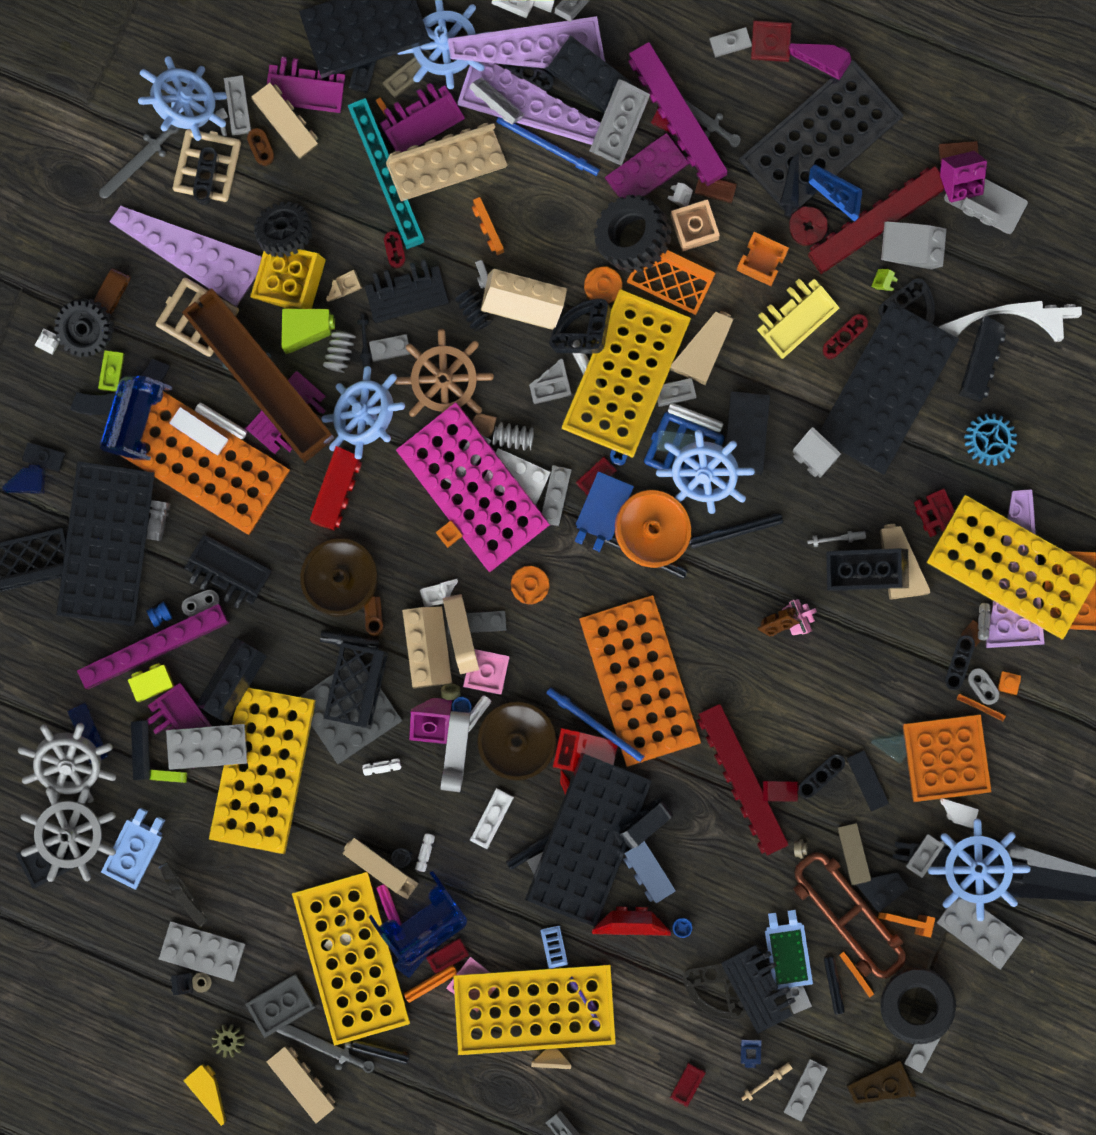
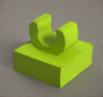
M878 269L871 287L877 290L893 291L894 288L890 287L891 282H897V278L894 277L895 272L889 269Z

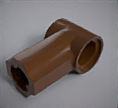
M372 597L364 606L365 627L369 635L377 637L382 634L384 629L381 597ZM373 622L380 624L379 630L375 632L369 629L370 624Z

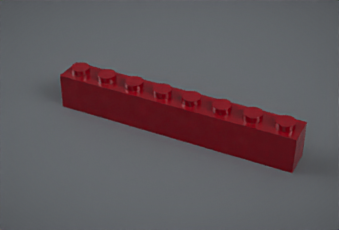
M929 167L920 173L919 178L908 180L904 184L905 187L903 189L892 191L888 195L889 198L883 202L881 199L873 205L874 209L869 212L863 211L855 222H847L841 227L842 230L837 234L833 232L825 238L827 241L821 245L818 242L812 246L808 257L819 273L822 275L883 233L885 222H899L943 192L945 188L936 167H933L931 170Z
M719 704L700 713L697 722L701 730L705 729L708 734L705 737L710 748L714 747L717 753L714 754L718 765L722 764L725 769L722 772L727 783L731 782L734 788L731 792L735 800L739 799L742 804L740 811L744 818L748 817L751 823L748 827L752 835H757L759 839L757 846L761 854L765 852L766 856L788 846L768 801L763 799V791L721 705Z

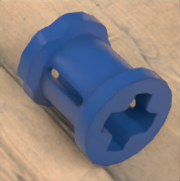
M612 449L610 453L611 462L618 466L623 465L626 462L627 455H622V460H619V458L615 459L614 457L618 451Z

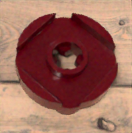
M802 207L797 210L789 222V230L793 240L803 246L814 245L822 241L827 232V219L824 214L813 207ZM811 222V226L814 227L813 230L805 231L803 224Z

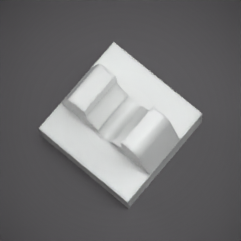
M683 183L671 186L675 193L674 196H668V199L680 207L688 206L693 190Z
M43 328L35 346L53 355L60 339L56 338V334Z

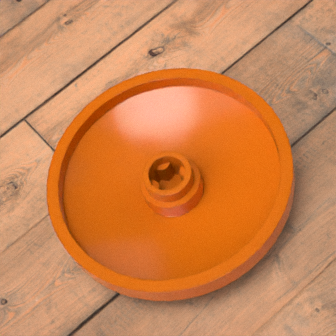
M647 490L633 495L620 507L615 520V535L621 550L629 559L641 566L658 568L671 564L685 552L691 538V524L685 508L677 499L665 492Z

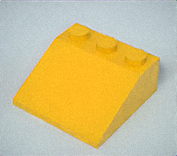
M297 249L298 253L295 255L293 252H290L291 256L288 257L286 254L283 257L278 255L273 257L264 251L250 297L287 309H312L326 259L318 253Z

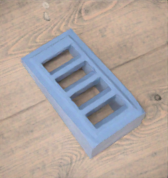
M560 926L542 929L541 935L549 969L568 965ZM557 932L558 936L546 939L547 934ZM559 940V944L552 946L547 944V942ZM561 948V952L549 953V950ZM562 956L563 958L562 960L551 962L553 957Z

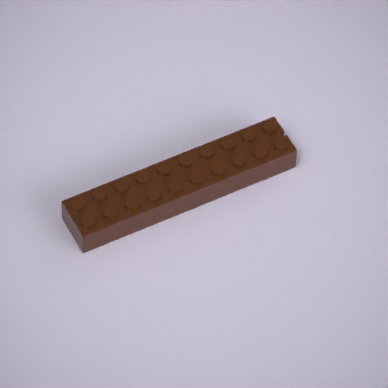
M211 288L199 298L203 305L202 308L194 302L182 311L183 315L303 462L306 463L335 438Z

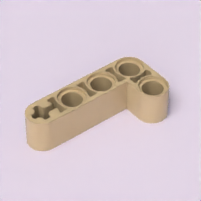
M462 594L443 598V603L460 675L477 671L479 666Z

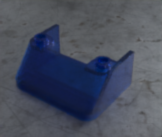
M146 376L123 377L118 384L100 444L101 450L135 460H150L151 456L145 455L147 451L145 442L141 441L151 406L161 402L163 398L162 391L172 390V386Z
M433 871L430 874L437 883V886L431 889L428 895L432 903L406 922L399 925L397 921L389 920L379 925L372 915L369 916L382 939L405 966L417 962L463 929L467 924V918Z

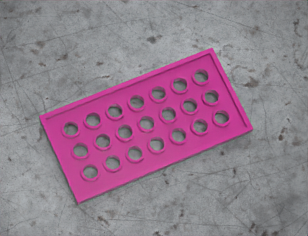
M457 402L396 450L443 513L460 531L463 539L489 572L493 571L551 525ZM451 424H455L458 427V432L455 435H451L448 432ZM436 436H440L443 439V444L440 447H436L433 444ZM463 439L468 440L470 443L469 448L465 451L460 448V442ZM421 448H425L428 451V456L425 459H421L418 455ZM448 451L453 452L455 455L454 460L450 463L445 460V454ZM476 454L481 457V463L478 466H474L471 461L473 455ZM433 463H437L440 467L437 474H432L430 471V466ZM460 466L466 469V475L463 478H460L456 473ZM486 470H490L493 473V478L490 481H486L483 478V473ZM445 478L451 481V487L447 490L442 487V481ZM471 482H476L478 485V490L475 493H471L468 489V485ZM498 485H502L505 489V493L502 496H497L495 493V488ZM455 494H461L463 497V502L460 505L455 504L453 501ZM483 497H487L490 501L487 508H482L480 505V500ZM510 500H513L517 505L513 512L507 509V503ZM468 509H472L475 513L472 520H468L465 517V512ZM495 512L501 515V521L497 524L491 518ZM521 516L528 518V524L525 527H521L518 523V519ZM480 524L486 527L484 535L477 533L476 529ZM505 528L513 530V536L510 539L505 538L503 535ZM492 539L498 542V548L495 551L490 550L488 547V543Z

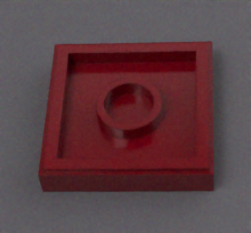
M753 21L751 60L789 62L792 23Z

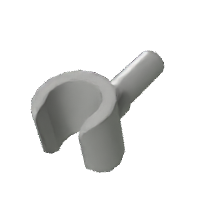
M224 108L216 111L215 115L222 119L228 117ZM221 127L222 136H227L226 128Z

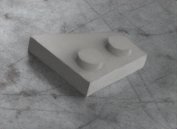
M563 359L558 360L555 365L546 370L529 385L534 404L571 396Z

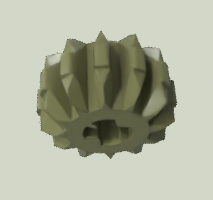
M225 1024L222 1025L223 1032L217 1028L215 1032L219 1036H212L213 1040H217V1043L212 1044V1047L219 1046L220 1048L216 1053L219 1054L223 1050V1057L225 1058L228 1055V1051L230 1056L234 1057V1050L238 1053L242 1051L238 1045H245V1042L239 1041L245 1035L241 1034L238 1036L237 1033L241 1029L237 1028L233 1031V1024H230L229 1030ZM227 1035L228 1038L233 1039V1042L230 1043L232 1044L231 1046L228 1043H224L225 1036Z

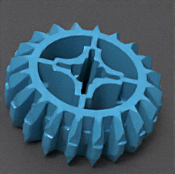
M985 414L984 421L979 416L977 417L978 423L972 421L970 424L973 428L968 427L966 429L967 432L971 433L964 436L965 439L970 440L965 443V446H971L967 452L968 454L971 452L975 453L972 456L973 460L977 456L980 457L978 460L979 464L985 459L986 466L990 465L991 460L993 465L996 466L998 460L1004 463V457L1009 459L1011 457L1009 452L1015 451L1010 445L1017 444V441L1011 440L1017 434L1010 433L1014 426L1007 427L1010 422L1009 420L1004 423L1001 422L1003 416L996 420V414H992L991 419H989L988 414ZM985 425L994 426L991 432L978 431L980 427ZM999 429L1004 433L1006 443L998 437ZM994 433V435H993V441H995V443L992 442V443L988 446V444H989V443H988V441H989L988 438ZM976 436L983 442L982 451L976 444ZM991 447L1003 449L999 454H988Z

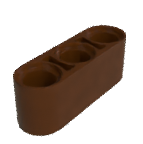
M112 268L98 291L94 302H100L102 307L105 306L108 309L106 310L107 314L110 313L112 315L131 277Z

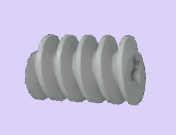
M336 330V332L331 333V337L335 340L329 341V344L333 347L327 348L330 354L325 355V359L329 362H324L323 366L332 371L345 373L341 369L348 368V366L343 361L350 360L345 354L352 353L347 347L354 346V343L349 341V339L356 338V336Z
M500 422L498 427L495 426L493 445H496L497 441H499L500 446L503 447L505 442H507V447L511 448L514 443L515 449L522 445L524 451H526L528 446H530L531 451L534 429L531 427L529 432H527L526 426H523L521 431H519L518 425L511 429L510 423L504 428L503 422Z

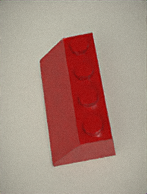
M335 447L310 517L313 524L335 531L336 527H340L343 519L340 516L342 509L346 510L349 498H347L348 492L353 491L356 480H353L354 475L359 473L362 462H359L360 459L355 458V454L340 447Z

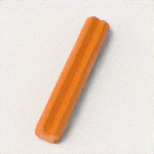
M451 965L405 992V999L407 1002H412L449 980L453 975H457L456 968Z

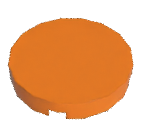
M597 267L589 272L585 279L584 290L590 300L604 299L608 304H611L615 301L619 290H622L620 275L609 267Z
M524 566L513 575L511 590L515 598L521 603L528 605L536 604L542 601L548 594L549 579L540 568Z

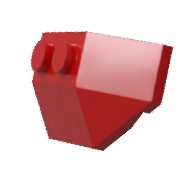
M616 907V910H612L592 929V934L671 936V931L652 911H647V907H636V911H628V907Z

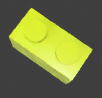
M158 663L149 667L150 671L145 673L139 671L131 675L132 678L128 679V682L137 702L144 701L175 687L166 665Z

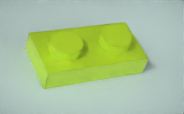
M104 351L99 389L119 391L124 353Z

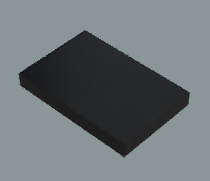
M54 834V835H52V836H50V837H48V838H46V839H49V838H51V837H53V836H56V835H58V834ZM60 842L47 847L55 856ZM69 845L63 859H74ZM39 851L26 857L22 856L21 852L16 854L33 889L48 882L47 876L52 864L47 862ZM59 867L56 877L74 868Z

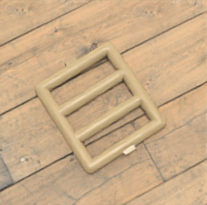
M187 129L181 148L173 190L193 195V187L184 186L181 183L183 174L196 176L197 169L185 167L188 156L199 158L201 150L190 148L191 139L194 136L191 129ZM200 131L202 140L233 146L230 157L217 154L220 163L229 165L226 175L217 173L215 181L224 182L222 193L213 192L212 199L226 202L231 191L241 141L218 135V132L210 131V133ZM213 154L205 156L206 160L212 161L214 158ZM205 172L201 178L209 179L211 174ZM201 191L198 194V198L203 199L207 196L206 191Z
M183 278L173 296H169L165 302L167 305L157 320L156 326L210 357L214 351L209 346L207 348L198 342L201 336L197 331H195L191 338L182 333L188 322L184 315L175 328L165 323L187 287L197 292L189 306L194 302L199 304V298L208 291L190 279ZM221 298L236 317L239 311L238 308Z

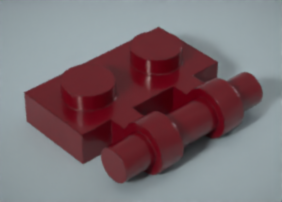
M945 489L927 496L928 505L923 506L921 500L914 502L917 509L915 511L918 516L920 515L924 524L923 528L928 532L930 538L937 535L934 527L938 525L941 531L944 532L955 513ZM929 510H932L936 518L932 522L927 514Z

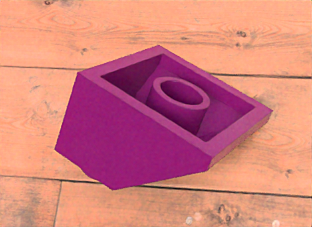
M431 698L412 708L409 740L447 744L452 700Z

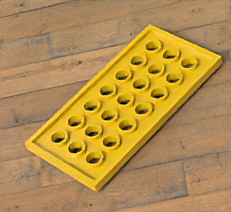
M620 289L611 309L605 347L600 353L592 354L561 429L633 458L691 318ZM632 310L636 316L633 319H628L625 316V312ZM649 317L654 323L651 326H646L643 324V319ZM665 324L669 325L671 332L663 333L660 327ZM625 327L629 333L626 336H621L617 330ZM642 334L646 337V341L638 343L635 337ZM655 342H662L664 349L658 351L653 347V344ZM617 344L621 347V351L613 353L610 347ZM632 351L637 352L639 358L631 360L628 354ZM654 359L657 365L654 368H650L647 366L646 361ZM610 361L614 364V368L606 370L603 364ZM629 369L632 375L625 378L621 375V371ZM647 376L650 382L647 385H642L639 382V378ZM604 379L607 385L600 388L596 385V381ZM622 386L625 392L622 395H617L614 392V388ZM639 393L643 399L640 402H635L632 400V395ZM591 396H597L600 402L597 405H592L588 399ZM609 403H614L618 409L615 412H609L606 406ZM631 410L635 413V418L629 420L625 417L624 413ZM584 413H589L592 416V420L584 422L581 416ZM606 420L610 423V428L606 430L601 429L599 423ZM619 428H626L628 435L621 437L618 435L617 430Z
M966 495L962 498L926 562L1062 640L1096 582V569ZM973 516L977 519L975 527H970L967 524L968 517ZM986 526L993 527V536L989 537L984 534ZM958 534H966L968 537L967 543H959L957 540ZM1006 535L1011 538L1009 546L1002 545V536ZM976 543H982L985 546L983 553L975 551L974 546ZM1020 545H1025L1028 548L1026 556L1018 553ZM950 550L958 552L957 560L953 561L948 558ZM994 552L1000 553L1002 556L1001 562H993L991 555ZM1036 555L1044 556V565L1036 564ZM971 559L975 562L973 570H968L965 567L966 560ZM1010 562L1018 564L1019 570L1013 573L1009 570L1008 565ZM1058 564L1062 567L1060 575H1055L1052 572L1053 565ZM984 569H989L992 572L990 580L982 577ZM1031 571L1036 575L1034 582L1026 580L1025 575L1027 572ZM1071 574H1076L1079 577L1078 584L1073 585L1070 583L1069 576ZM1000 579H1007L1009 581L1008 589L1000 588ZM1045 581L1052 583V591L1046 592L1043 590L1042 585ZM1022 588L1026 591L1024 599H1019L1016 596L1017 589ZM1061 591L1069 593L1070 599L1064 602L1060 599ZM1035 598L1042 599L1043 607L1041 609L1034 607L1033 600ZM1055 607L1060 610L1059 618H1053L1050 615L1052 608Z
M252 688L247 689L235 709L232 725L245 724L246 742L252 744V750L247 753L248 769L242 772L239 769L240 764L224 765L209 840L281 854L286 853L316 700ZM253 704L260 706L259 713L252 714L251 706ZM273 707H276L279 711L275 718H271L269 715V711ZM293 710L296 711V720L289 721L288 713ZM250 723L256 725V730L252 734L247 731V726ZM269 726L275 729L272 737H267L265 733L266 728ZM292 730L293 738L289 741L285 740V731ZM265 745L271 748V753L268 756H263L262 748ZM283 749H288L290 753L286 760L280 757V752ZM264 764L267 767V772L261 776L258 773V767ZM279 768H283L286 772L285 777L282 779L276 776ZM242 780L245 784L242 791H238L235 787L236 782ZM260 783L263 786V792L257 795L254 792V787ZM276 787L282 790L279 798H275L272 794ZM235 799H238L241 803L238 810H233L231 806ZM253 803L259 805V811L256 814L250 811V806ZM275 806L278 809V814L272 818L269 815V809ZM234 818L237 821V826L231 830L228 827V821ZM249 822L255 824L256 828L253 833H248L246 830ZM271 825L274 828V834L268 837L265 834V828Z
M368 872L292 893L334 1046L410 1024ZM353 890L357 891L360 895L359 900L356 902L350 901L348 897L349 893ZM333 896H338L341 900V904L336 908L330 905V899ZM315 901L320 902L322 905V909L318 913H314L311 910V904ZM358 909L363 910L365 913L362 921H357L354 918V912ZM338 915H343L346 918L344 926L336 925L335 918ZM320 920L327 923V929L324 932H320L316 928V924ZM363 928L370 931V937L367 940H363L359 936V932ZM343 934L351 936V943L349 945H343L340 942V937ZM325 939H329L332 942V948L329 951H325L321 946L322 941ZM368 947L373 948L376 952L375 957L372 959L365 957L364 952ZM348 953L356 955L357 960L354 964L346 962L345 958ZM330 958H334L338 962V966L334 970L327 967V961ZM373 966H377L381 970V974L377 978H373L370 975V969ZM353 972H359L362 975L361 982H352L351 975ZM335 977H339L343 981V986L339 989L334 988L332 985V980ZM379 985L386 988V994L383 997L375 994V988ZM359 991L366 992L367 1000L365 1002H359L356 999V994ZM341 996L348 999V1005L345 1008H341L337 1004V1000ZM384 1004L391 1007L392 1011L388 1016H384L380 1012V1008ZM364 1010L372 1012L373 1017L370 1021L362 1019L361 1014ZM346 1015L351 1016L354 1020L353 1025L350 1027H346L342 1022Z
M610 965L453 975L458 1055L615 1044ZM590 980H594L597 983V989L593 992H589L586 988V984ZM569 982L577 983L578 990L575 993L567 991V984ZM550 983L557 984L558 991L556 994L548 993L547 987ZM532 984L537 985L539 988L535 996L529 995L527 991L528 987ZM517 986L519 994L516 997L509 996V987ZM491 987L499 989L500 993L497 998L489 997L488 991ZM473 988L478 989L480 992V996L476 1000L469 998V991ZM580 990L587 999L586 1004H584L579 995ZM591 1000H596L599 1005L598 1009L594 1012L588 1009V1003ZM573 1001L579 1004V1009L575 1013H571L568 1010L569 1003ZM551 1003L559 1005L558 1013L551 1014L548 1007ZM532 1004H537L540 1007L539 1014L535 1016L529 1013V1007ZM514 1005L520 1008V1014L517 1017H512L509 1014L510 1007ZM492 1007L500 1009L501 1014L498 1018L490 1016L489 1012ZM473 1008H478L481 1011L479 1019L474 1020L470 1017V1011ZM591 1014H596L598 1018H593ZM592 1020H597L600 1023L597 1031L589 1029V1023ZM573 1021H577L580 1024V1030L576 1033L571 1032L569 1029V1025ZM552 1023L560 1024L561 1030L559 1033L552 1034L550 1032V1025ZM533 1024L540 1025V1034L532 1035L530 1027ZM515 1025L520 1026L522 1030L521 1034L517 1037L512 1036L510 1033L511 1028ZM493 1027L501 1028L502 1035L499 1038L491 1036V1029ZM474 1028L482 1030V1037L480 1039L472 1038L471 1031Z

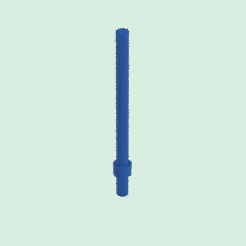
M498 117L496 122L575 164L576 168L582 171L584 169L595 176L598 175L600 169L587 163L586 159L578 158L517 124L511 125L503 118Z
M552 688L547 691L546 694L557 701L560 707L571 711L639 762L643 760V754L571 703V699L565 695H560Z

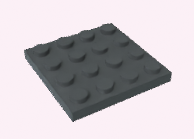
M358 659L349 664L354 673L363 668ZM347 666L341 669L339 673L342 680L352 675ZM365 670L356 676L360 684L368 680V674ZM332 674L300 697L316 700L311 726L339 765L401 723L402 719L381 688L371 730L323 719L334 676ZM354 678L344 683L349 692L358 687ZM342 685L335 690V695L338 699L347 694ZM360 689L352 694V697L356 703H359L363 700L364 694ZM349 697L340 702L345 711L354 706ZM338 704L331 708L329 716L337 717L342 714ZM355 708L347 715L351 721L358 722L359 713Z

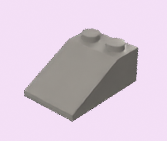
M885 222L881 260L931 270L943 267L946 228L931 225Z
M813 427L792 451L794 453L793 457L802 464L804 462L808 466L807 470L814 477L819 476L820 478L841 455Z

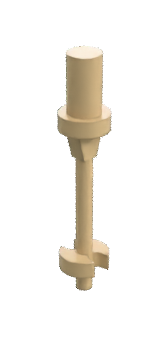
M786 1063L778 1070L774 1069V1074L750 1092L746 1089L744 1091L746 1095L741 1097V1099L744 1101L749 1098L751 1101L753 1099L751 1095L776 1078L781 1080L782 1076L793 1068L789 1063Z

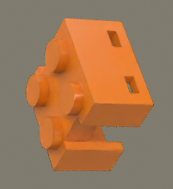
M754 232L748 244V248H750L748 256H742L737 271L772 286L778 273L775 269L779 262L783 263L789 248Z

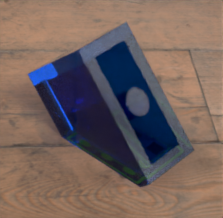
M29 465L28 468H22L2 487V490L6 493L44 494L45 470L40 468L39 465Z

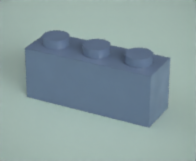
M645 841L624 853L626 857L623 860L629 869L633 867L637 873L634 877L639 885L643 884L647 889L644 893L650 902L654 900L655 903H658L676 891Z

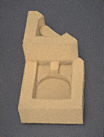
M352 270L333 280L331 291L326 298L328 302L363 288L356 271Z

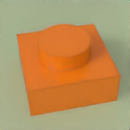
M449 521L436 532L447 548L463 536L452 521Z
M1002 671L997 688L998 691L1017 695L1021 676Z

